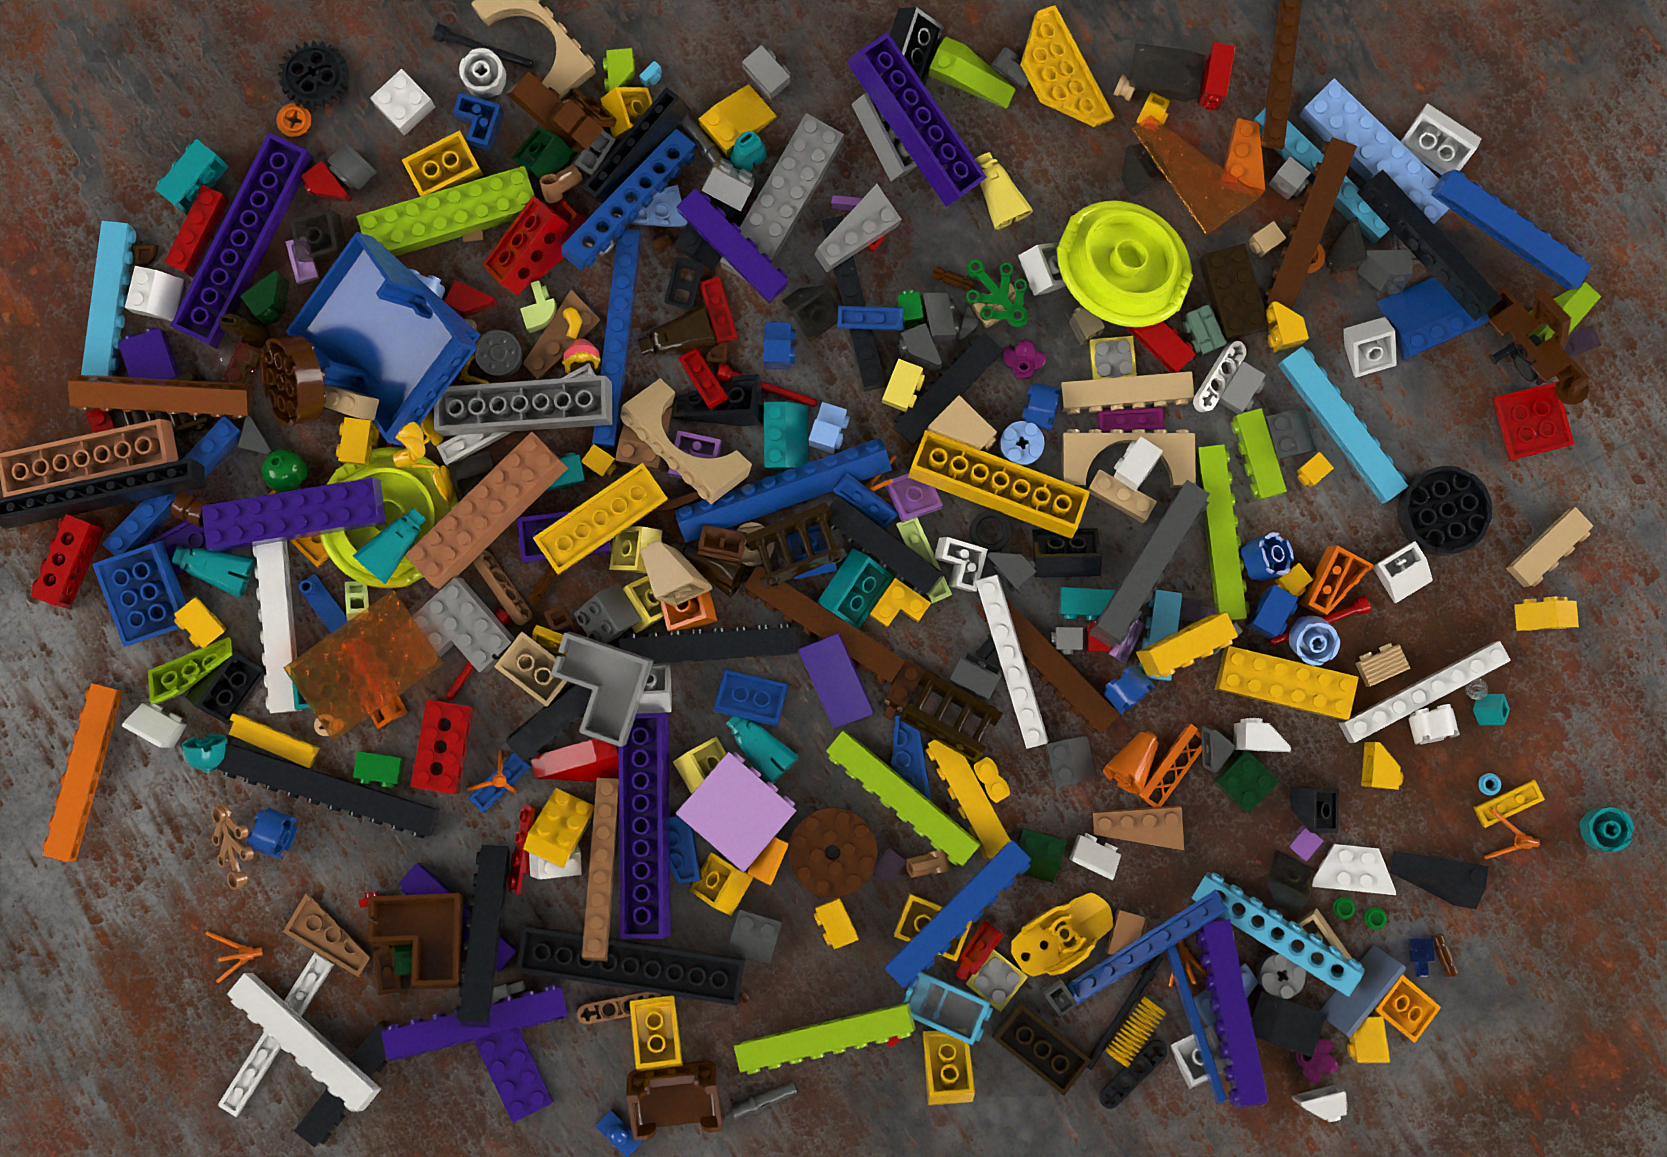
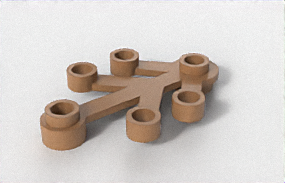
M220 803L212 809V819L216 824L215 832L212 835V842L215 846L222 845L220 854L217 857V863L221 868L231 865L233 872L228 873L227 881L229 887L235 890L244 887L248 881L246 873L240 871L236 852L240 855L242 861L253 859L254 853L250 846L243 847L237 840L248 836L247 826L244 824L238 825L232 819L231 809L226 804Z

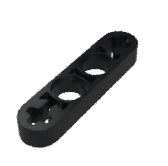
M1159 1040L1150 1041L1133 1058L1134 1061H1130L1131 1065L1129 1067L1125 1066L1100 1091L1099 1101L1102 1106L1107 1109H1113L1118 1106L1165 1059L1168 1052L1165 1044ZM1154 1045L1156 1047L1161 1045V1055L1154 1054L1151 1057L1154 1062L1151 1064L1143 1055L1147 1053L1150 1056L1153 1053L1152 1047ZM1139 1060L1147 1063V1069L1141 1073L1135 1070V1064ZM1121 1077H1130L1131 1085L1128 1088L1120 1087L1119 1080ZM1115 1084L1122 1094L1119 1096L1116 1092L1113 1095L1114 1101L1112 1103L1109 1101L1105 1103L1106 1098L1104 1095L1106 1093L1112 1094L1115 1091L1112 1086Z

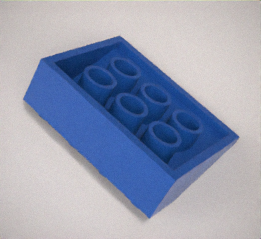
M1435 277L1377 302L1383 317L1388 320L1395 330L1396 344L1404 361L1477 329L1490 320L1487 313H1485L1475 322Z
M163 540L92 564L123 647L179 629V626L174 621L176 618L174 614L186 605V601Z

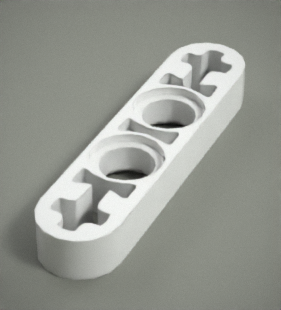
M1231 342L1224 347L1193 399V405L1197 411H1210L1217 404L1245 358L1246 347L1242 342ZM1223 362L1228 365L1227 374L1221 369ZM1213 379L1218 383L1217 391L1213 390L1211 386Z

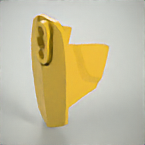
M1092 892L1061 906L1054 907L1035 917L1022 927V931L1011 941V954L1022 972L1033 977L1044 973L1049 975L1062 974L1086 959L1091 950L1095 948L1098 940L1113 928L1111 908L1104 899ZM1042 941L1047 942L1048 946L1046 949L1040 948ZM1024 952L1030 954L1027 961L1021 959V955Z

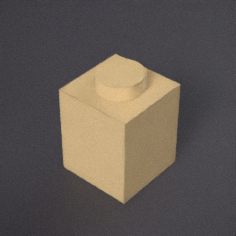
M1273 221L1255 233L1249 239V245L1251 250L1262 258L1286 240V237Z

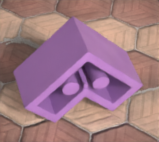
M677 431L674 446L691 456L711 459L719 458L722 442L720 439ZM669 467L668 474L670 477L683 479L676 470Z

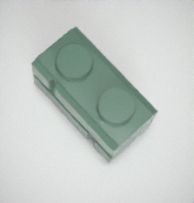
M1210 304L1189 312L1183 317V328L1186 333H1190L1193 339L1191 345L1194 348V352L1199 353L1200 357L1222 349L1227 345Z

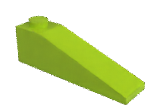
M946 36L940 44L929 68L930 77L1005 109L1008 108L1016 90L969 47Z
M1586 282L1582 283L1579 288L1571 289L1554 298L1571 317L1569 334L1601 298ZM1545 324L1527 336L1535 334L1543 343L1552 337L1554 331Z
M227 637L205 648L149 670L150 703L152 705L161 703L183 694L232 656L231 639Z

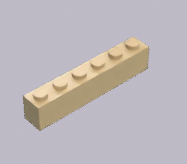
M1192 372L1061 382L1059 388H1061V411H1067L1069 415L1079 414L1080 410L1088 409L1089 413L1101 412L1102 408H1111V411L1123 410L1124 406H1132V409L1145 408V405L1154 404V407H1165L1167 403L1173 402L1180 406L1189 404V401L1194 398Z

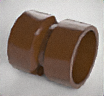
M188 491L179 492L172 503L171 514L176 518L188 520L190 524L202 528L204 523L201 506L210 505L213 502L202 497L197 498L196 495Z

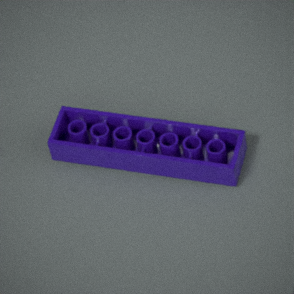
M888 32L859 50L846 61L946 207L987 178Z
M373 477L201 506L206 548L215 552L386 524L381 481Z
M1230 919L1209 922L1198 929L1195 937L1197 946L1202 948L1203 955L1200 956L1202 969H1206L1207 972L1205 986L1206 990L1211 992L1212 1000H1209L1211 1013H1215L1217 1022L1214 1023L1215 1034L1220 1036L1221 1045L1218 1046L1220 1058L1225 1060L1226 1068H1223L1225 1081H1229L1231 1091H1228L1230 1105L1234 1104L1235 1110L1261 1106L1268 1102L1231 922Z
M553 985L543 988L544 992L535 994L534 991L522 993V998L513 999L512 996L499 999V1003L492 1005L489 1028L461 1026L459 1019H456V1010H454L453 1015L449 1016L445 1013L432 1015V1020L428 1021L422 1018L411 1020L409 1025L404 1027L400 1024L387 1026V1031L381 1032L387 1060L395 1061L568 1018L563 990Z

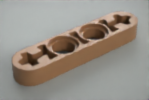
M484 550L473 561L475 567L511 619L517 625H524L532 618L531 610L489 551Z
M644 991L586 1003L578 1009L577 1018L583 1024H593L631 1016V1011L625 1007L627 999L640 1000L639 996H643V999H649L651 994L654 995V998L663 996L662 994ZM607 1003L615 1006V1013L611 1016L606 1015L603 1011V1007ZM595 1005H599V1014L602 1018H597L598 1013L591 1015L590 1020H587L586 1016L582 1017L585 1008H588L589 1011L597 1010Z

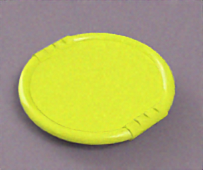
M1102 201L1081 209L1070 217L1056 249L1061 276L1073 297L1095 316L1120 326L1146 327L1168 319L1180 310L1193 278L1190 257L1178 233L1155 212L1130 202Z
M384 447L372 449L369 466L345 464L336 469V472L327 483L329 485L371 477L381 481L386 524L320 535L323 546L333 563L350 578L371 587L387 589L408 587L424 576L404 556L395 572L385 584L353 557L359 549L376 537L391 522L401 517L404 513L407 515L414 508L426 520L420 526L422 529L408 550L410 551L459 503L455 492L451 504L447 505L434 483L432 476L433 471H435L434 469H412L411 465L398 468L394 463L393 453L403 448ZM425 456L417 461L418 464L436 465Z

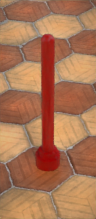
M721 363L716 379L725 382V380L730 381L732 377L743 374L733 371L730 365ZM761 381L762 390L811 407H815L818 404L815 398Z
M1366 596L1357 598L1352 603L1353 605L1321 618L1330 624L1355 613L1357 615L1367 614L1371 612V606ZM1290 630L1282 635L1271 638L1270 644L1276 646L1288 641Z
M498 607L494 613L504 626L512 620L506 610ZM470 661L467 662L446 694L448 700L455 698L475 668Z

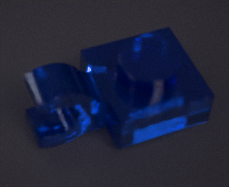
M1409 939L1410 961L1417 962L1416 977H1429L1428 961H1434L1433 939Z

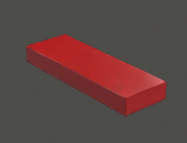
M720 276L699 282L717 345L721 342L738 339Z
M697 348L678 358L709 409L728 399L727 394Z

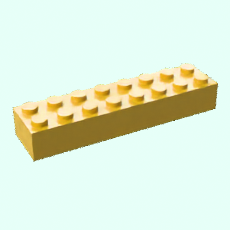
M928 430L924 432L908 478L1071 539L1078 529L1090 494L1088 490Z

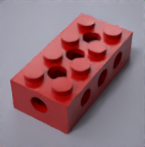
M532 196L483 262L482 266L501 285L519 296L571 225L550 206Z
M66 514L58 524L59 531L56 538L49 545L50 552L47 559H44L40 566L41 573L32 584L31 597L53 606L71 609L105 528Z
M426 699L410 787L459 794L475 707ZM446 719L451 722V727L448 731L443 729V722ZM441 741H445L447 744V749L443 753L439 750V743ZM437 763H441L443 766V771L439 775L435 772V765Z

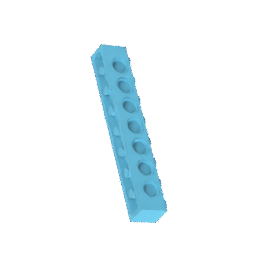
M1207 872L1192 896L1193 900L1197 902L1214 890L1224 892L1226 899L1223 901L1229 910L1220 915V917L1225 920L1230 919L1231 924L1349 997L1365 970L1360 962L1353 958L1347 959L1341 955L1342 952L1334 946L1328 947L1322 943V939L1317 935L1307 934L1302 931V927L1296 922H1288L1282 918L1283 915L1278 911L1265 908L1259 899L1255 897L1249 898L1243 894L1244 891L1238 886L1228 885L1224 882V878L1213 872L1211 874ZM1234 904H1243L1245 911L1238 912L1234 908ZM1261 915L1265 923H1256L1253 916ZM1280 927L1285 934L1277 936L1274 934L1273 928ZM1296 939L1301 940L1304 943V947L1296 948L1292 941ZM1320 952L1323 954L1324 959L1317 961L1313 958L1312 953ZM1339 964L1344 968V972L1336 973L1333 971L1332 966Z

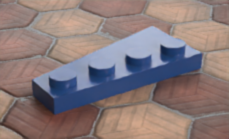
M895 716L891 768L931 801L922 734L917 729L899 720L900 716Z

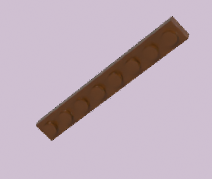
M1279 0L1261 147L1283 150L1285 146L1302 0Z

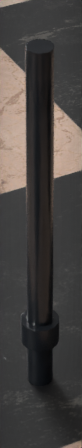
M1161 955L1155 956L1148 967H1144L1141 972V978L1089 1056L1092 1061L1087 1066L1088 1069H1093L1148 982H1152L1156 976L1155 971L1164 959Z

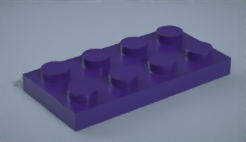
M520 1030L474 1041L512 1123L554 1102Z

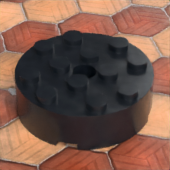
M1439 466L1432 468L1412 479L1407 484L1408 487L1403 490L1398 503L1400 527L1409 542L1416 541L1421 551L1428 554L1447 556L1470 549L1482 540L1492 521V500L1486 486L1476 475L1460 469V467ZM1443 505L1449 510L1448 516L1441 512Z

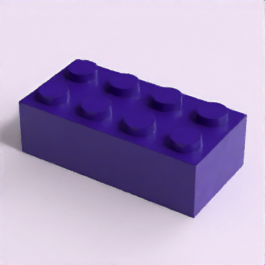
M571 511L517 518L522 562L526 564L548 561L533 537ZM611 540L587 556L612 553Z

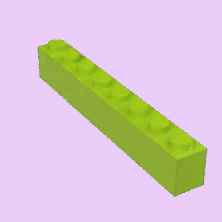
M1225 444L1198 447L1195 450L1199 487L1210 494L1206 500L1209 504L1203 512L1215 611L1216 613L1227 612L1231 621L1243 620L1247 618L1250 610L1249 603L1244 598L1247 586L1245 579H1242L1241 571L1244 570L1243 559L1239 558L1238 549H1241V540L1239 536H1236L1235 529L1238 527V518L1233 513L1235 495L1230 490V484H1232L1233 479L1232 473L1228 471L1227 463L1230 462L1229 451L1225 450Z
M847 730L842 731L826 750L830 754L828 758L838 766L841 763L847 769L845 772L851 778L861 780L864 783L862 787L871 794L875 792L880 796L879 801L887 808L893 807L897 811L896 815L902 821L912 823L915 826L913 830L922 837L926 835L931 839L930 844L938 851L944 850L949 855L947 858L954 865L958 866L960 864L964 866L982 845Z
M905 1002L737 1042L734 1045V1050L740 1072L747 1071V1074L759 1072L761 1067L768 1066L769 1069L781 1067V1063L787 1061L790 1064L802 1062L804 1057L811 1056V1059H817L825 1056L824 1053L833 1051V1054L845 1052L846 1047L850 1046L859 1049L868 1046L867 1042L876 1041V1044L889 1041V1037L898 1036V1039L911 1036L910 1032L915 1030V1024L910 1004Z

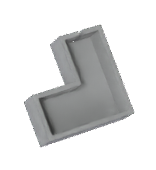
M454 577L391 636L419 670H428L455 644L479 673H488L499 661V656H503L515 640L464 579Z
M573 632L564 633L558 652L567 653V655L556 657L551 676L593 690L579 733L620 747L626 745L654 660Z

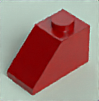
M322 160L301 175L305 181L302 185L310 195L314 193L320 199L350 202L352 200Z
M457 280L454 281L444 301L459 316L460 314L470 316L495 307L498 303L495 298Z

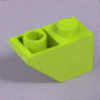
M632 48L606 50L607 58H603L604 71H608V79H605V90L610 92L615 87H626L636 76Z

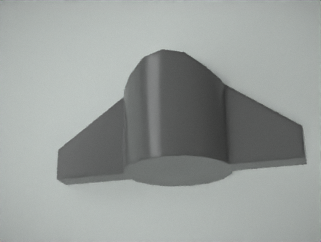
M966 306L959 339L962 340L972 332H975L978 320L975 318L971 307Z

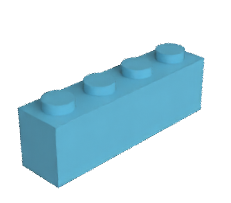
M1162 590L1153 591V595L1147 604L1151 610L1150 616H1146L1145 629H1148L1147 638H1143L1142 649L1178 631L1182 593ZM1140 662L1139 668L1146 675L1143 666ZM1172 674L1164 678L1162 676L1158 678L1155 676L1147 677L1148 679L1171 681Z

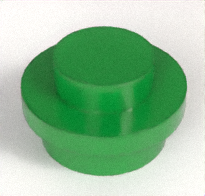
M1340 897L1333 903V913L1340 919H1349L1355 913V904L1350 898Z
M1371 907L1365 912L1364 922L1369 928L1377 930L1386 924L1387 916L1381 908Z

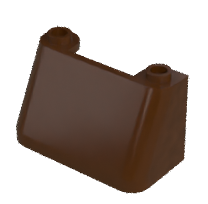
M714 1062L683 1063V1066L647 1071L635 1069L628 1074L626 1099L634 1141L650 1140L656 1134L657 1127L700 1123L701 1129L708 1133L723 1131L718 1074Z

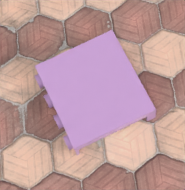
M728 752L688 800L679 808L676 814L744 872L796 810L793 808L795 803L786 795L781 798L776 793L778 788L770 781L765 784L759 778L761 774L751 766L748 769L742 763L745 760L736 752L733 754Z

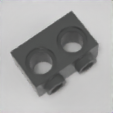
M602 130L587 150L578 151L571 164L588 176H592L616 139Z

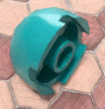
M205 734L206 738L198 740V736L185 740L182 743L185 761L191 767L202 770L204 773L215 771L216 767L224 759L226 744H228L227 738L223 734Z

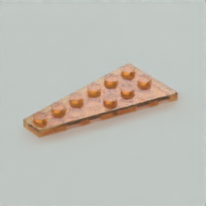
M1149 115L1132 128L1205 235L1261 197L1152 115Z

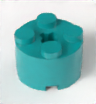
M1614 807L1593 808L1584 815L1579 823L1581 835L1585 843L1592 849L1599 851L1618 852L1625 849L1630 844L1632 833H1634V825L1630 816L1626 812Z

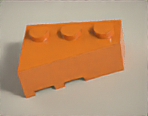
M1241 118L1236 120L1233 125L1219 187L1259 197L1264 193L1265 180L1259 123Z
M1338 545L1327 546L1312 577L1313 580L1309 583L1299 605L1316 614L1327 615L1346 596V593L1359 583L1368 570H1371L1375 565Z

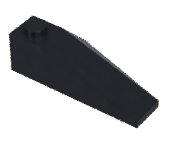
M738 375L732 377L731 381L720 384L728 399L712 409L708 408L698 390L675 397L672 418L735 426L762 425L764 400L760 375Z
M1393 851L1390 873L1441 898L1451 905L1477 909L1486 889L1489 866Z

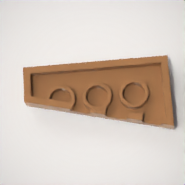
M572 289L523 363L538 380L563 359L565 351L575 341V339L566 336L570 325L563 316L564 309L568 307L575 308L582 319V325L576 340L584 339L602 322Z
M309 893L304 895L283 933L357 977L362 975L372 958Z

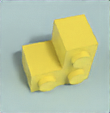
M898 359L882 403L907 412L908 407L913 408L917 398L914 393L916 390L920 392L924 382L923 368Z

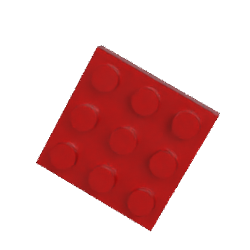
M1557 382L1492 398L1509 461L1575 445L1564 404L1555 395Z

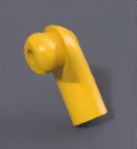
M568 307L563 311V316L570 325L566 336L576 340L582 325V319L575 308Z

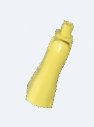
M990 152L975 159L987 177L980 182V186L995 230L1009 226L1013 220L1017 222L1028 217L1033 212L1032 208L1017 189L1005 169L998 163L997 159H993Z

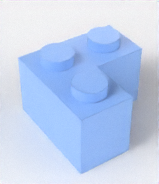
M822 402L817 419H815L811 430L809 446L834 454L835 449L840 450L843 441L841 431L842 428H847L850 419L849 416H846L847 409Z

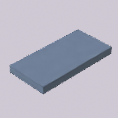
M1375 945L1371 947L1360 961L1362 968L1365 970L1351 995L1348 997L1336 990L1319 1011L1326 1014V1021L1349 1038L1407 969L1403 964Z

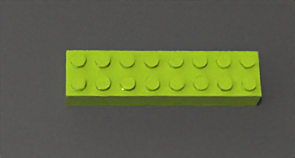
M522 166L358 215L357 219L362 234L374 237L396 257L482 229L486 230L515 221L532 196H534L526 168Z

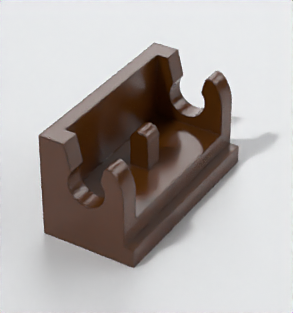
M704 524L697 554L741 563L746 540L744 535H747V533Z

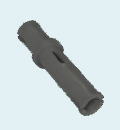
M688 113L680 124L700 148L701 155L707 157L712 165L716 159H724L717 151L715 143L710 142Z
M791 1081L756 1097L752 1095L749 1097V1100L731 1106V1110L735 1120H738L750 1113H759L760 1109L797 1095L798 1092L794 1082Z

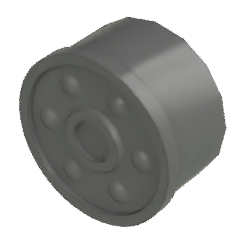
M344 140L328 158L329 169L349 188L361 189L373 175L378 173Z
M493 330L487 332L478 340L475 359L484 372L495 378H507L519 370L523 361V353L519 342L512 334L503 330Z

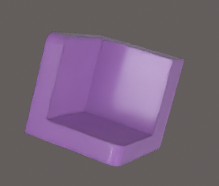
M1301 826L1296 832L1298 836L1289 847L1299 855L1301 860L1307 861L1323 840L1315 833H1310L1305 826Z

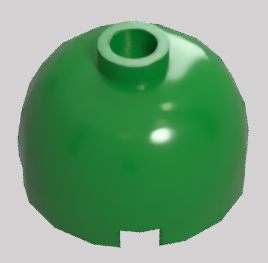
M277 449L265 457L261 473L265 483L272 490L282 493L297 490L302 480H306L308 468L306 462L296 452L289 449Z

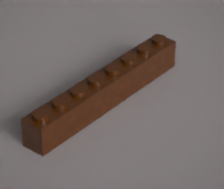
M1334 137L1331 138L1330 142L1325 141L1321 151L1324 158L1322 163L1317 162L1313 171V175L1316 176L1313 184H1308L1304 194L1308 196L1305 205L1300 204L1296 214L1300 219L1297 226L1292 225L1288 237L1292 238L1289 246L1284 245L1280 258H1283L1281 267L1276 266L1272 278L1275 279L1273 287L1268 286L1263 298L1267 300L1266 305L1269 306L1272 302L1277 301L1288 309H1293L1357 148L1356 145Z
M757 565L743 586L747 590L746 595L754 600L760 598L765 602L763 606L772 612H775L777 609L784 614L782 618L792 625L794 622H797L802 626L800 630L809 636L815 634L820 639L839 632L851 659L857 662L855 666L865 673L870 670L876 674L874 678L885 685L888 682L891 684L905 660L787 583L781 582L775 588H765L759 579L766 575L765 569Z
M1006 598L1026 666L1031 670L1035 668L1040 673L1038 678L1046 686L1050 684L1055 689L1053 693L1062 702L1066 700L1071 705L1069 710L1076 717L1082 716L1086 721L1084 725L1093 734L1095 732L1101 734L1120 715ZM981 602L976 607L979 610L977 615L986 623L988 620Z

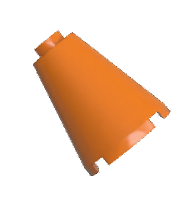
M1149 731L1137 734L1105 765L1103 769L1105 776L1110 781L1112 778L1118 781L1117 786L1130 793H1141L1159 744L1156 740L1157 737Z

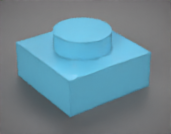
M653 61L639 75L641 83L646 87H649L651 84L655 85L661 79V66Z

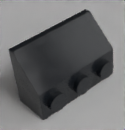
M917 7L898 8L890 37L925 86L929 75V68L935 57L944 26Z
M705 193L711 199L709 203L714 208L718 206L726 214L725 219L730 224L734 222L740 228L746 215ZM689 223L686 224L675 242L676 250L697 262L703 263V266L711 271H714L722 258Z
M1079 528L1072 539L1047 529H1032L1033 562L1036 565L1034 567L1036 570L1034 573L1035 578L1101 576L1102 551L1098 528Z
M232 647V656L194 684L185 697L194 707L230 725L232 713L237 714L266 674V669Z

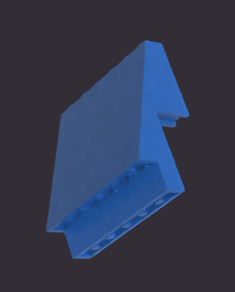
M359 232L354 234L286 330L288 336L301 335L313 344L320 369H323L325 373L323 384L353 390L379 399L373 422L387 443L404 446V444L395 438L400 429L410 422H415L418 425L421 424L475 352L477 346L474 343L480 337V334L374 237Z

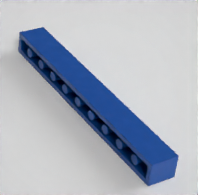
M625 229L617 237L600 376L605 375L612 381L613 425L594 426L592 443L597 447L617 449L642 235L638 230Z
M881 438L728 491L713 504L703 499L692 505L683 506L674 512L685 543L700 538L704 524L729 528L833 491L836 484L847 473L860 482L891 471L892 468Z

